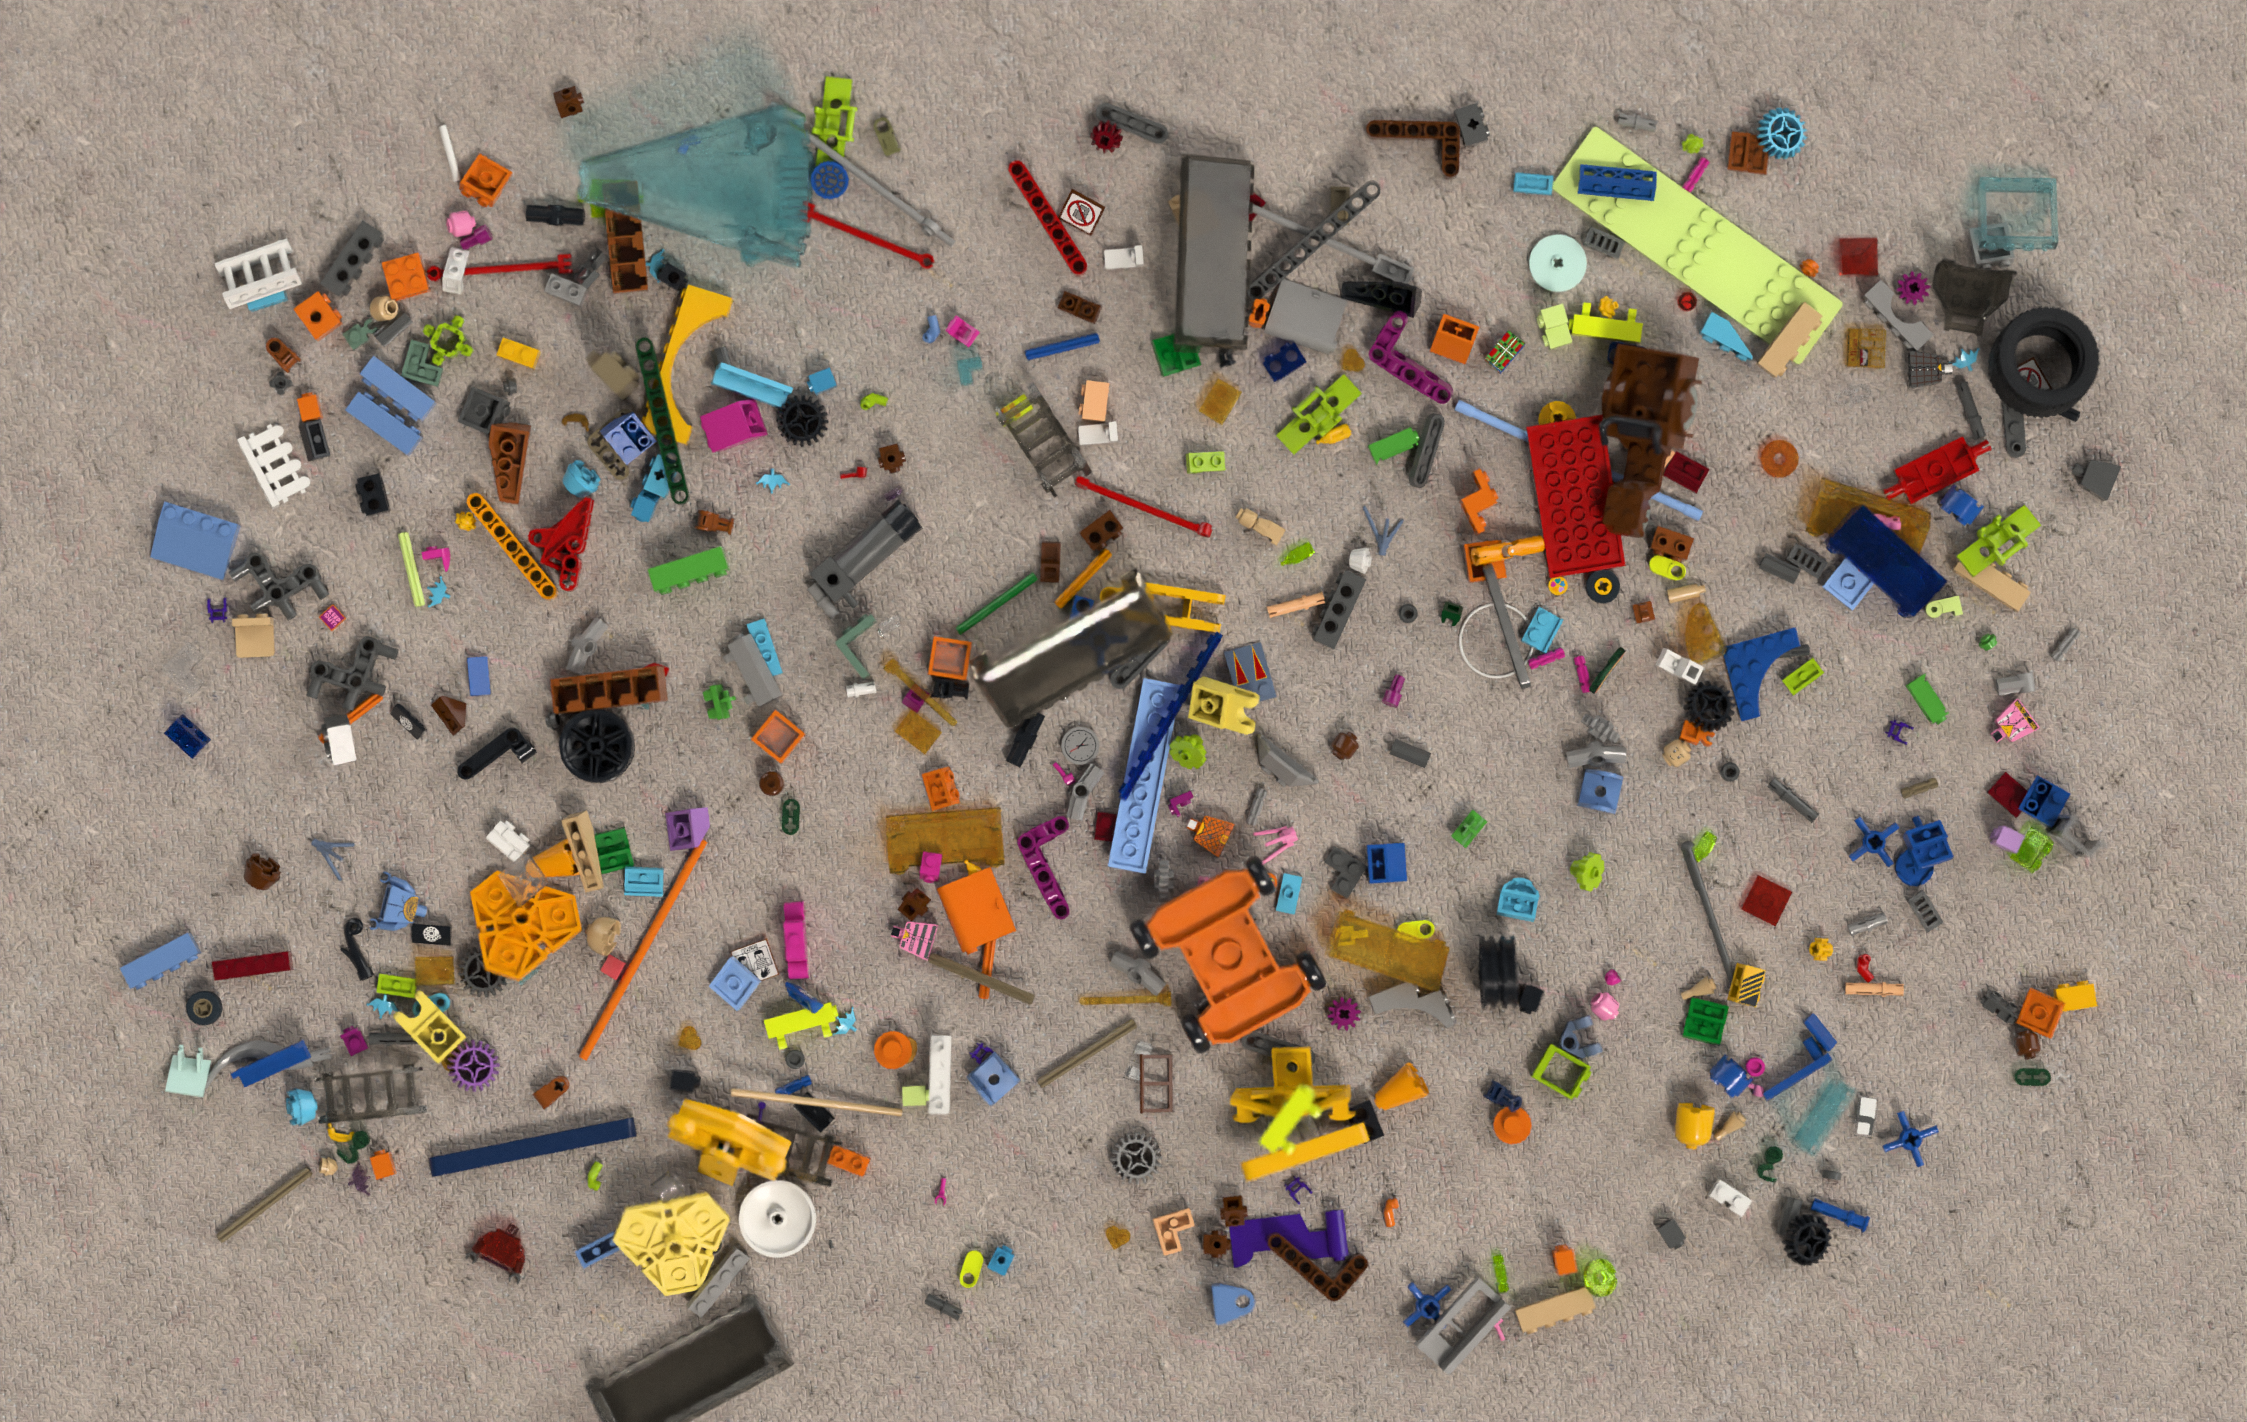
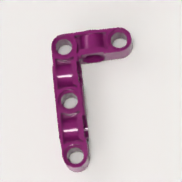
M1394 312L1369 351L1370 360L1440 404L1447 403L1453 395L1452 386L1393 348L1408 322V316L1405 312ZM1394 318H1400L1403 324L1397 325L1394 322ZM1380 349L1383 352V356H1377L1374 350ZM1407 370H1413L1416 376H1409ZM1439 390L1447 391L1448 396L1442 397Z
M1063 816L1055 817L1032 828V830L1022 834L1017 842L1044 900L1057 919L1068 917L1070 909L1039 846L1055 839V837L1068 830L1069 822ZM1059 819L1066 822V827L1063 830L1055 828V822ZM1023 837L1031 839L1032 844L1030 847H1022L1021 839ZM1041 871L1048 872V881L1041 882L1038 879V874ZM1057 906H1065L1067 913L1064 916H1058L1056 914Z

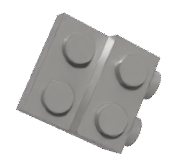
M2007 222L1969 229L1975 269L1985 272L1991 270L1992 266L1999 265V268L2011 266L2010 263L2014 262L2015 257Z

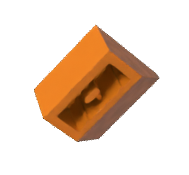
M1443 314L1429 352L1466 364L1479 326Z
M1501 540L1463 545L1469 583L1486 581L1482 566L1492 564L1497 579L1507 578L1504 560L1475 565L1471 559L1472 549L1499 544Z

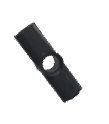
M527 205L526 222L546 223L553 226H563V224L584 226L585 209L565 208V206Z
M1030 709L1023 726L1019 728L1014 738V744L1005 761L1021 767L1028 751L1031 750L1038 736L1037 732L1045 718L1044 715Z

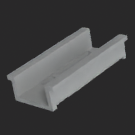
M2073 814L2059 815L2057 823L2047 833L2076 859L2084 856L2092 858L2099 848H2105L2108 845L2103 840H2087L2081 845L2068 834V830L2078 820ZM2062 836H2065V837H2066L2071 843H2073L2079 850H2077L2075 847H2073V846H2072L2067 840H2065Z
M1477 1275L1426 1333L1414 1343L1447 1375H1450L1511 1308ZM1480 1289L1494 1303L1465 1334L1451 1320ZM1448 1323L1463 1335L1454 1347L1438 1335Z

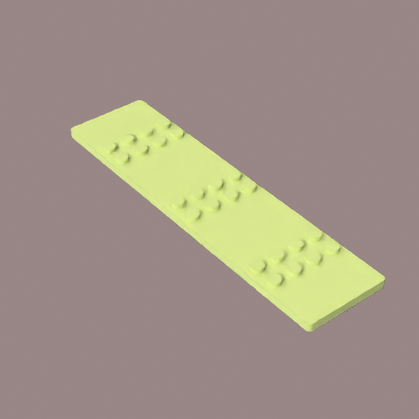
M1594 127L1553 183V191L1769 345L1800 304L1803 302L1807 303L1823 317L1820 319L1822 323L1818 329L1810 332L1809 341L1797 349L1799 354L1793 360L1797 365L1803 362L1843 306L1842 301L1598 127ZM1580 164L1656 171L1657 183L1654 201L1578 194ZM1584 171V175H1594L1592 172ZM1604 174L1606 177H1613L1611 174ZM1623 176L1625 179H1632L1631 176ZM1642 178L1644 181H1652V178Z

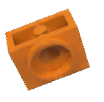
M319 291L294 308V311L316 341H320L343 324L340 320L343 318L336 308L333 310L329 305L331 303L326 293L321 294ZM319 312L321 314L320 321L313 322V314Z

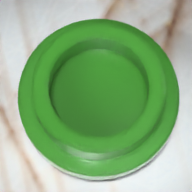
M1986 634L1981 637L1979 647L1985 651L1992 649L1997 644L1995 634Z

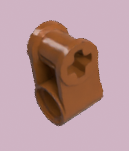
M271 338L267 341L266 350L287 373L290 372L289 369L301 361L300 357L280 339ZM273 342H279V351L272 352L271 344Z
M558 1076L532 1095L541 1107L546 1109L569 1089V1080L564 1076ZM557 1081H558L559 1083H560V1082H563V1083H564V1085L562 1086L563 1089H562V1088H559V1089L556 1088V1086H557V1084H558Z

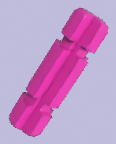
M1701 157L1697 163L1698 165L1694 167L1687 178L1688 181L1684 183L1682 188L1691 192L1695 187L1694 184H1697L1704 172V168H1707L1710 161Z
M1557 648L1554 652L1550 651L1537 656L1536 659L1535 657L1528 660V665L1533 670L1538 668L1539 665L1543 666L1556 661L1555 659H1562L1565 657L1564 650Z
M1582 655L1574 658V662L1577 665L1576 670L1579 682L1582 683V692H1591L1592 685L1589 683L1590 677L1587 666L1584 664L1586 663L1585 658Z

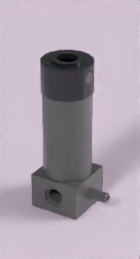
M896 500L892 506L881 513V516L833 557L829 556L810 574L836 604L844 598L852 608H855L858 602L852 597L850 592L857 587L856 584L923 528L910 509L899 500ZM833 575L837 576L838 582L835 585H830L829 578Z

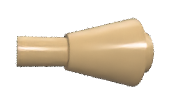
M1706 976L1694 985L1692 989L1682 992L1681 996L1685 1000L1692 996L1715 994L1714 990L1717 988L1713 978L1709 979Z
M1733 1111L1722 1126L1723 1128L1714 1134V1137L1719 1141L1726 1134L1746 1126V1118L1740 1111L1738 1113Z

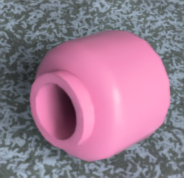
M468 211L452 212L449 218H446L448 233H452L454 237L470 235L472 228L476 226L474 216H470Z
M1607 992L1597 993L1590 1002L1591 1011L1603 1021L1613 1020L1619 1013L1618 1001Z

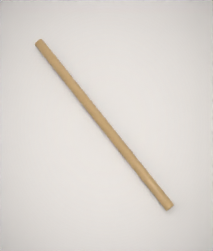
M731 1089V1096L893 1116H902L903 1111L900 1108Z

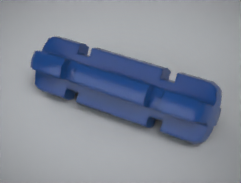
M806 1075L801 1077L800 1080L797 1079L784 1085L783 1088L775 1089V1093L789 1095L802 1089L803 1086L811 1085L812 1081Z

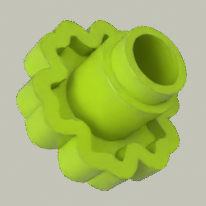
M1196 734L1184 735L1183 738L1176 736L1169 745L1171 748L1169 751L1173 760L1179 761L1182 767L1199 769L1206 761L1205 755L1207 752L1203 747V740Z
M1589 852L1582 859L1572 862L1570 873L1577 878L1576 882L1580 884V889L1592 892L1593 888H1597L1602 881L1601 874L1604 872V861L1601 860L1600 854Z

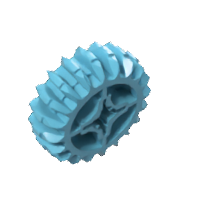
M1781 107L1769 110V114L1763 115L1764 120L1759 121L1762 127H1757L1756 129L1760 132L1757 138L1762 140L1758 145L1765 146L1763 151H1769L1768 156L1772 157L1775 155V159H1780L1781 157L1782 159H1788V157H1794L1795 153H1799L1801 151L1800 147L1805 145L1802 140L1808 138L1803 135L1807 129L1802 127L1805 122L1799 121L1801 116H1795L1794 110L1789 112V108H1783L1782 110ZM1775 121L1774 129H1773V131L1771 132V126H1772L1773 122ZM1782 131L1783 133H1786V132H1787L1788 134H1784V135L1781 136V134H1776V133H1779V132ZM1793 135L1792 142L1788 146V144L1790 143V137Z

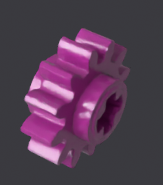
M1913 271L1910 272L1909 277L1906 274L1902 275L1904 281H1897V284L1901 285V287L1897 288L1896 292L1902 293L1898 299L1905 298V304L1912 301L1913 306L1917 304V300L1923 303L1924 299L1922 296L1928 297L1929 293L1925 292V290L1931 287L1924 284L1928 278L1920 279L1921 273L1915 277ZM1914 284L1916 285L1915 289L1917 290V292L1915 291L1911 293V288H1909V286H1912Z
M1341 997L1340 1003L1333 1000L1335 1007H1328L1332 1014L1327 1015V1017L1334 1019L1331 1021V1025L1338 1024L1337 1030L1344 1026V1029L1348 1031V1025L1355 1028L1353 1021H1360L1356 1014L1361 1013V1010H1355L1358 1003L1351 1005V998L1344 1002L1343 997ZM1341 1009L1344 1011L1348 1009L1349 1017L1347 1019L1339 1017Z

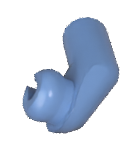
M936 315L927 317L930 327L922 336L923 341L926 343L934 342L940 334Z

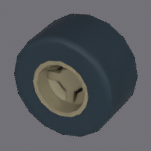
M199 991L193 994L186 1004V1013L189 1019L198 1025H210L216 1022L223 1010L220 998L210 991Z

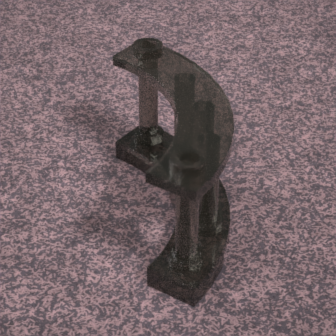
M1032 383L1027 386L1030 391L1028 398L1004 414L997 406L995 409L999 415L996 418L1002 426L1006 425L1042 479L1043 483H1041V486L1045 492H1051L1055 498L1057 494L1053 489L1054 486L1076 471L1080 472L1082 470L1088 476L1092 473V470L1052 413L1035 384ZM1031 404H1038L1040 408L1037 410V413L1012 428L1008 421ZM1043 418L1044 420L1047 418L1052 425L1049 427V430L1024 446L1018 434ZM1059 436L1064 443L1061 445L1062 448L1036 464L1029 452L1051 437ZM1065 454H1071L1075 460L1073 465L1048 481L1041 470Z
M405 1064L403 1069L336 1076H333V1072L322 1073V1077L314 1078L315 1082L324 1081L327 1111L325 1112L326 1115L318 1116L319 1124L427 1113L426 1105L418 1106V1102H416L413 1072L423 1071V1068L415 1067L414 1064ZM406 1073L407 1107L398 1108V1104H396L393 1074ZM385 1075L388 1099L387 1109L376 1110V1107H374L371 1076ZM363 1077L366 1101L365 1112H355V1109H352L350 1078ZM342 1079L345 1107L343 1114H337V1110H335L332 1080Z
M747 1113L745 1117L760 1125L767 1126V1129L772 1132L775 1129L788 1132L787 1140L791 1141V1145L785 1157V1168L780 1174L795 1176L798 1179L817 1185L831 1187L833 1180L826 1178L825 1169L832 1144L842 1145V1142L835 1140L836 1136L829 1134L820 1136L759 1120L757 1115ZM796 1134L809 1137L802 1165L799 1166V1169L790 1167L789 1163ZM819 1140L824 1142L818 1170L813 1174L810 1173L809 1165L815 1142Z

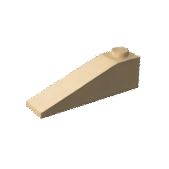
M585 810L570 814L561 821L585 892L602 889L604 888L594 831L588 812Z

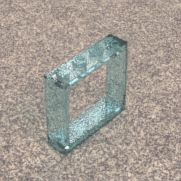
M1979 177L1977 183L1979 248H1989V250L2004 249L2006 251L2023 249L2024 251H2032L2034 249H2042L2043 251H2047V249L2056 250L2059 242L2056 178ZM1986 192L2049 193L2051 237L1987 236Z
M1831 1079L1791 1144L1815 1157L1856 1091L1839 1080ZM1846 1093H1851L1849 1098L1845 1096ZM1813 1145L1817 1146L1814 1152L1811 1150Z

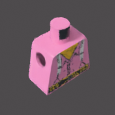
M2017 698L1994 720L1998 728L1990 735L1996 743L2005 737L2009 742H2014L2038 730L2040 727Z

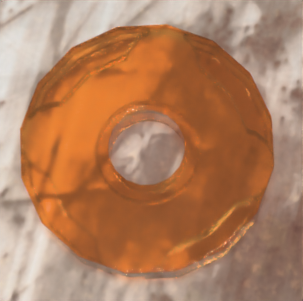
M1785 440L1770 442L1763 448L1760 456L1762 469L1774 478L1789 476L1795 471L1799 460L1796 448ZM1776 454L1784 456L1785 461L1783 464H1777L1774 461Z

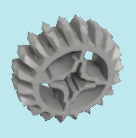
M1134 1132L1133 1139H1131L1130 1134H1126L1127 1141L1121 1137L1120 1141L1123 1144L1120 1146L1118 1143H1115V1147L1119 1149L1118 1151H1111L1112 1154L1117 1155V1157L1111 1158V1161H1117V1164L1112 1165V1168L1119 1167L1120 1169L1115 1174L1119 1175L1122 1172L1124 1175L1121 1177V1180L1123 1181L1128 1176L1129 1184L1132 1183V1178L1136 1179L1137 1185L1139 1184V1178H1142L1143 1182L1146 1183L1145 1177L1147 1175L1152 1180L1153 1175L1151 1172L1153 1171L1155 1174L1159 1172L1154 1167L1162 1166L1161 1163L1156 1162L1157 1159H1162L1161 1155L1156 1156V1153L1160 1152L1161 1148H1153L1158 1143L1155 1141L1150 1144L1151 1136L1148 1137L1147 1141L1144 1140V1133L1141 1134V1138H1137L1138 1134ZM1131 1143H1142V1146L1137 1151H1131L1126 1148ZM1147 1147L1153 1155L1152 1164H1149L1143 1158ZM1141 1150H1143L1140 1154L1142 1162L1137 1161L1133 1164L1132 1167H1130L1133 1163L1131 1161L1133 1159L1131 1158L1130 1154L1137 1155L1138 1153H1140ZM1121 1152L1130 1159L1126 1170L1120 1161ZM1138 1165L1148 1169L1141 1174L1131 1173L1134 1167Z

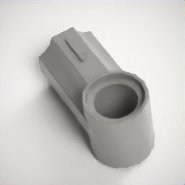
M2033 672L1996 679L1998 695L2036 691Z

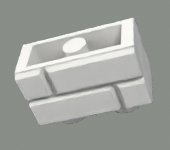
M506 820L505 823L499 821L487 835L486 839L510 860L517 863L531 847L528 843L530 839L523 833L518 835L514 831L515 827Z

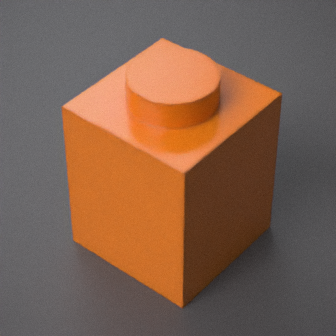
M312 392L302 394V398L297 399L302 421L309 422L322 419L323 415L318 396L316 394L313 395Z
M385 1149L373 1152L374 1156L370 1157L376 1180L397 1174L391 1152L386 1153Z

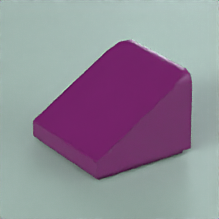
M914 683L904 697L902 704L918 713L930 693Z

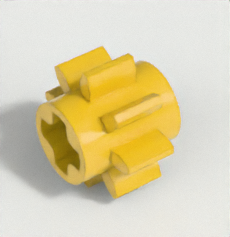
M1815 938V942L1810 944L1809 952L1814 956V960L1827 961V957L1832 955L1833 947L1828 943V938Z

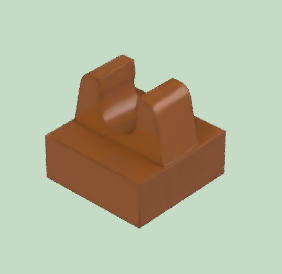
M1651 601L1632 605L1636 624L1655 620Z

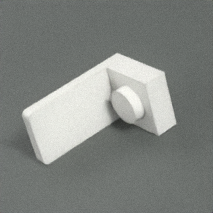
M1142 245L1135 246V248L1104 251L1106 269L1144 267Z
M450 249L442 277V291L456 294L462 293L463 275L469 257L468 250Z
M1116 422L1078 427L1080 445L1118 442Z

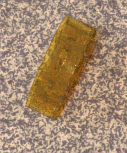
M1697 603L1692 607L1685 631V642L1689 657L1699 665L1721 657L1727 649L1711 610L1703 603ZM1700 608H1704L1706 611L1703 617H1697V611ZM1712 625L1713 632L1706 635L1705 628ZM1715 643H1717L1718 645H1721L1720 647H1718V648H1719L1718 651L1712 649V648L1715 647V646H1714ZM1703 651V658L1696 660V652Z

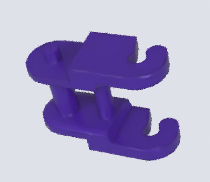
M208 598L207 606L208 613L211 614V617H209L211 623H214V620H223L225 623L227 619L225 613H228L227 598H224V608L212 609L211 599ZM214 612H222V616H214Z
M1896 720L1890 721L1891 727L1888 732H1885L1888 734L1887 737L1890 738L1892 736L1893 740L1907 745V742L1899 739V734L1903 727L1911 730L1914 727L1902 722L1898 724ZM1895 725L1899 727L1896 735L1892 734Z
M977 1042L978 1047L973 1053L970 1052L972 1059L975 1057L977 1059L976 1062L981 1064L986 1053L989 1051L993 1053L994 1051L988 1046L986 1048L983 1047L982 1042L981 1044ZM982 1048V1049H984L985 1051L983 1052V1054H982V1055L980 1056V1058H979V1057H977L976 1055H977V1053L980 1051V1049Z
M1294 1176V1180L1289 1185L1285 1184V1190H1289V1195L1300 1205L1301 1203L1296 1199L1295 1193L1303 1187L1310 1194L1313 1192L1304 1182L1300 1183L1299 1177L1296 1178ZM1298 1182L1300 1186L1292 1191L1290 1188Z

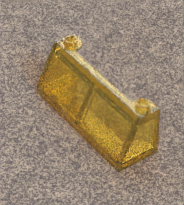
M1821 477L1806 522L1805 531L1814 537L1827 533L1853 542V538L1860 531L1868 530L1866 524L1867 515L1881 514L1886 515V518L1898 516L1901 521L1900 530L1888 528V531L1877 532V534L1880 533V536L1886 537L1889 554L1897 556L1901 565L1915 567L1930 529L1931 512L1891 499L1888 501L1885 497Z
M1001 807L886 816V840L890 874L901 875L909 867L921 866L923 851L942 854L941 864L964 863L965 860H968V862L985 861L987 865L993 868L1005 865Z
M1344 909V912L1338 911L1324 955L1436 992L1439 991L1450 947L1445 946L1446 942L1438 939L1432 942L1356 917L1354 916L1355 912Z

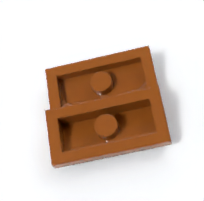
M1732 132L1728 170L1767 175L1769 151L1764 152L1763 148L1765 146L1758 145L1762 141L1761 138H1757V135L1751 133Z

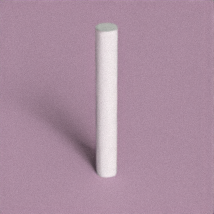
M443 125L439 127L453 180L454 182H459L461 177L447 127Z

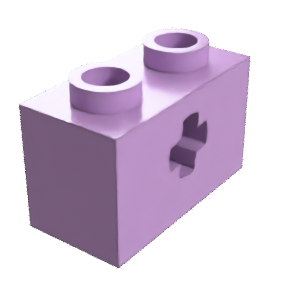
M1998 826L1997 829H1993L1990 835V839H1992L1990 844L2009 853H2017L2025 835L2008 827Z

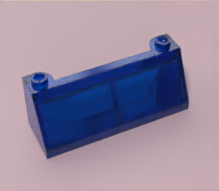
M1863 504L1852 508L1823 542L1827 545L1826 549L1830 553L1844 556L1897 604V613L1903 618L1914 617L1948 582Z

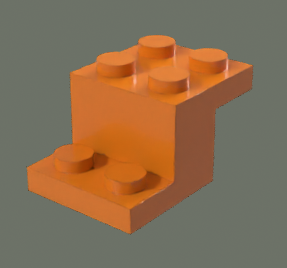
M1481 469L1471 474L1479 491L1459 501L1476 536L1483 533L1486 526L1483 517H1478L1477 514L1496 505V500L1498 499L1495 489H1490L1488 485L1490 480L1485 471L1482 472Z

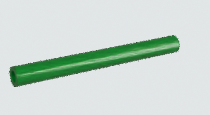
M1032 572L959 624L955 629L962 635L1028 588L1038 578Z

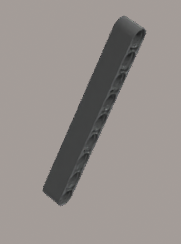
M1369 180L1255 278L1248 286L1247 292L1249 297L1253 300L1261 299L1378 198L1381 192L1380 184L1375 180ZM1375 185L1378 191L1371 195L1367 192V187ZM1354 198H1361L1363 204L1360 207H1355L1352 204V200ZM1345 210L1349 216L1347 219L1342 220L1338 217V212ZM1331 223L1334 226L1333 231H1324V224ZM1313 235L1317 236L1320 240L1316 245H1312L1308 240ZM1297 248H1302L1305 251V255L1297 257L1294 251ZM1288 261L1291 266L1289 269L1283 270L1280 267V263ZM1268 273H1272L1276 276V280L1268 282L1265 276ZM1259 286L1262 292L1259 295H1254L1251 292V288Z

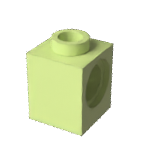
M926 1085L903 1086V1106L927 1105L929 1089L926 1090Z

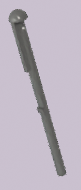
M1685 841L1681 845V851L1683 852L1695 891H1699L1709 920V928L1712 930L1731 986L1734 971L1692 849L1695 844L1691 841Z

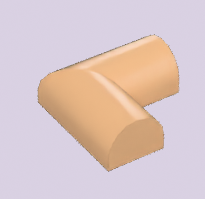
M1190 1208L1153 1219L1163 1255L1166 1256L1182 1251L1177 1232L1195 1226Z

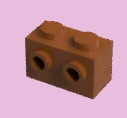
M1657 526L1649 549L1653 550L1652 553L1663 557L1666 554L1671 556V560L1681 563L1682 560H1687L1694 538Z

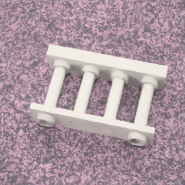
M287 238L214 263L220 276L226 277L229 291L222 294L229 309L302 284L296 268H290L287 254L292 253L293 249ZM280 257L283 272L272 275L269 260ZM261 263L265 278L254 282L251 266ZM243 269L247 284L236 288L232 273Z
M931 1036L929 1114L950 1113L952 1036Z

